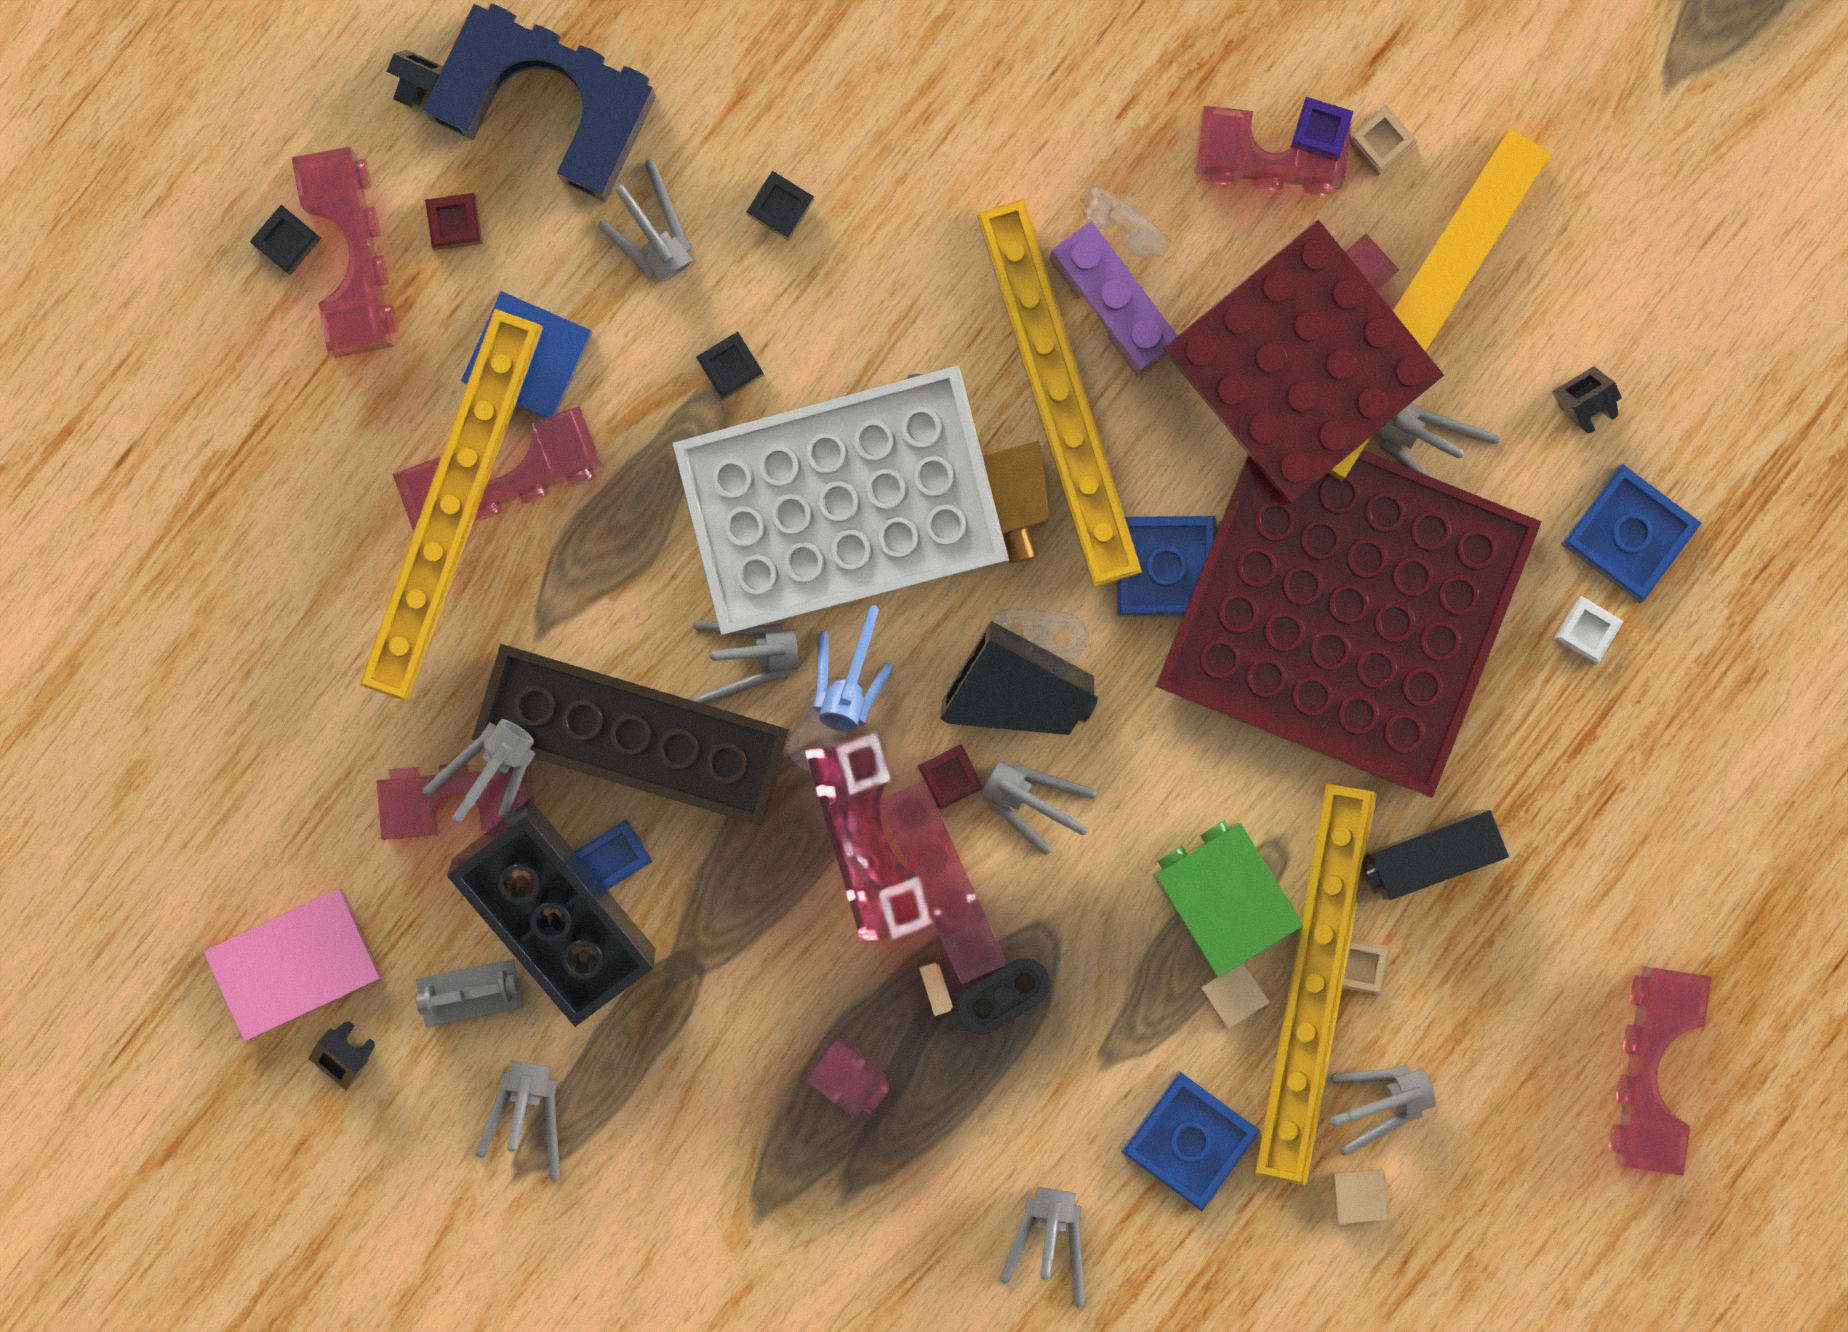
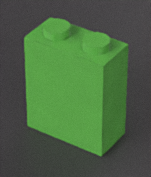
M1226 820L1202 833L1200 836L1204 843L1189 853L1181 846L1159 859L1158 863L1162 869L1153 874L1213 975L1217 978L1304 926L1242 824L1236 823L1229 827Z

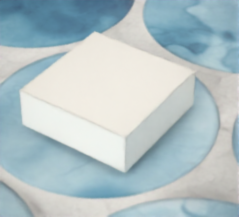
M1579 596L1553 639L1592 663L1598 664L1624 621L1583 596Z

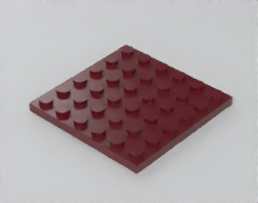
M1362 450L1343 481L1327 473L1292 503H1287L1247 454L1155 687L1433 798L1542 521L1365 450Z

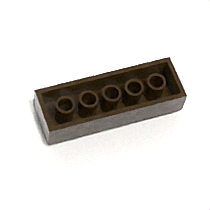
M500 644L472 740L475 741L479 738L489 723L497 726L501 719H505L521 727L533 738L534 743L530 749L535 753L533 757L535 759L763 826L791 730Z

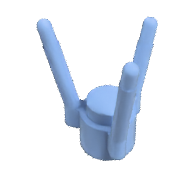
M875 605L870 606L846 680H836L833 686L829 688L828 633L825 631L819 633L817 694L812 708L820 712L819 720L832 729L849 732L854 731L858 725H865L871 706L893 670V665L886 663L876 676L866 695L862 696L863 690L857 684L879 612L878 607Z

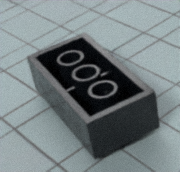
M531 799L452 858L447 877L574 1027L654 968L656 948ZM514 870L526 871L530 874V877L527 879L525 876L519 875L514 878L512 872ZM544 909H558L562 914L559 917L556 913L552 912L546 916ZM578 946H587L593 949V953L590 954L585 949L576 952L575 949Z

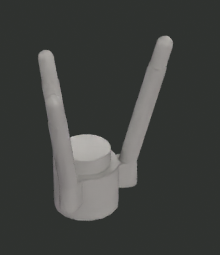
M649 159L646 161V168L673 238H671L667 231L658 235L641 208L622 184L616 187V192L649 240L642 247L647 256L639 251L620 232L616 231L607 221H600L598 226L641 267L648 278L656 275L658 280L663 283L680 273L693 262L687 253L693 247L682 231L654 160Z
M1413 403L1409 404L1375 433L1385 439L1380 447L1381 449L1395 456L1405 467L1428 476L1430 475L1401 448L1402 444L1411 449L1416 439L1419 438L1456 458H1462L1464 452L1462 449L1424 429L1426 424L1424 422L1492 444H1497L1500 441L1499 436L1423 410Z
M696 620L693 623V627L696 630L721 633L718 621ZM781 624L756 626L729 633L765 638L756 639V646L713 651L710 654V658L713 661L758 657L759 668L769 667V670L714 689L691 700L707 704L771 680L787 679V670L799 669L795 629L782 631Z
M501 719L497 726L489 723L479 738L423 788V793L427 796L431 795L485 747L486 751L482 757L488 764L461 802L452 820L454 823H460L497 770L507 773L511 767H514L498 812L499 818L504 819L509 814L526 767L535 756V753L530 749L534 740L525 730L508 720Z
M1002 761L998 763L986 783L981 796L992 801L989 806L990 810L1004 817L1042 853L1049 854L1051 847L1009 808L1010 806L1019 810L1021 805L1025 803L1078 834H1087L1088 829L1085 825L1031 795L1029 791L1032 788V784L1025 781V779L1091 799L1097 796L1096 790L1031 770L1015 761L1012 767Z
M511 1061L510 1072H503L500 1091L476 1150L478 1157L485 1156L509 1096L511 1102H516L507 1146L510 1152L517 1150L527 1104L539 1106L540 1098L543 1096L550 1179L553 1182L559 1180V1149L555 1107L557 1080L549 1079L551 1067Z
M1403 1065L1386 1070L1334 1073L1331 1076V1080L1334 1083L1393 1080V1083L1386 1085L1388 1098L1330 1118L1332 1126L1352 1122L1391 1108L1395 1114L1400 1113L1342 1146L1340 1151L1343 1155H1348L1406 1122L1422 1118L1423 1110L1435 1107L1433 1089L1424 1069L1410 1072L1408 1066Z
M1037 1187L1036 1198H1027L1023 1220L1000 1276L1002 1283L1006 1284L1010 1281L1035 1217L1037 1218L1036 1228L1046 1229L1040 1276L1043 1280H1048L1051 1275L1057 1231L1066 1232L1068 1222L1074 1302L1077 1307L1084 1305L1079 1228L1082 1206L1074 1205L1076 1193Z

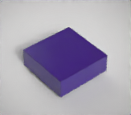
M1306 97L1290 147L1338 161L1354 111Z

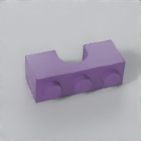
M1092 221L1051 250L1049 260L1078 298L1082 297L1094 310L1109 334V340L1137 377L1167 355L1162 348L1178 335Z

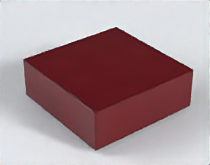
M474 193L425 200L431 245L434 251L483 244L476 195Z
M962 744L918 765L939 810L983 789Z

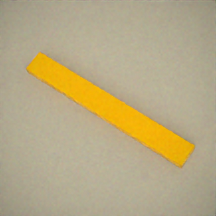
M1511 128L1506 132L1392 310L1425 352L1551 156V153ZM1369 439L1328 473L1343 481Z
M1021 199L977 213L979 225L1093 587L1097 588L1142 573L1025 200Z
M494 309L362 674L360 686L409 702L542 333V325Z
M1326 783L1301 919L1304 926L1299 930L1255 1175L1300 1185L1307 1184L1348 950L1362 882L1363 866L1365 865L1377 793L1373 791Z

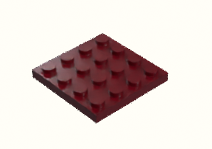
M1320 220L1313 222L1162 348L1287 503H1292L1444 376L1442 371Z

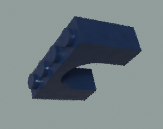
M490 3L488 9L473 4L423 108L428 119L474 140L494 96L509 78L530 69H548L558 72L571 80L579 89L582 96L583 112L578 130L557 171V175L561 182L606 202L656 99L653 87L647 85L650 79L639 71L627 66H623L621 72L604 65L605 57L585 46L579 45L577 50L574 51L559 44L561 37L543 26L534 24L532 30L515 23L516 15L498 5Z

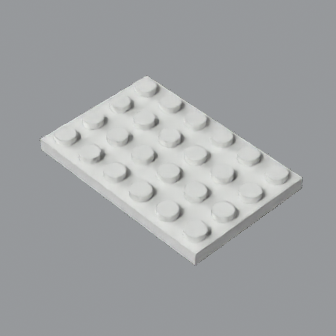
M959 366L942 369L673 443L721 635L1009 561Z

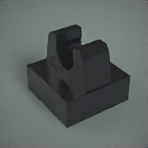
M409 50L393 53L386 71L400 78L393 100L413 108L414 104L420 105L426 91H432L443 66Z
M1595 366L1552 391L1559 407L1569 414L1574 422L1586 433L1595 431L1591 417L1600 411L1611 420L1618 416L1617 401L1622 399L1618 387L1612 379Z
M349 1021L343 1023L335 1030L330 1028L317 1042L308 1058L345 1090L360 1076L375 1047V1043L371 1039H368L360 1048L351 1046L346 1038L355 1025Z

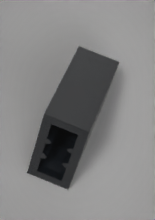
M990 621L942 699L941 720L955 725L1070 735L1077 722L1085 723L1095 709L1098 697L1094 695V675Z
M1475 810L1368 852L1366 856L1369 864L1363 866V872L1373 894L1381 892L1384 900H1392L1509 857V854L1491 810Z

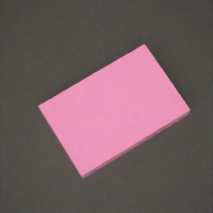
M342 888L203 951L244 1042L382 979Z

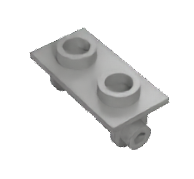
M514 959L416 979L419 993L416 995V1005L419 1014H423L426 1028L523 1008Z

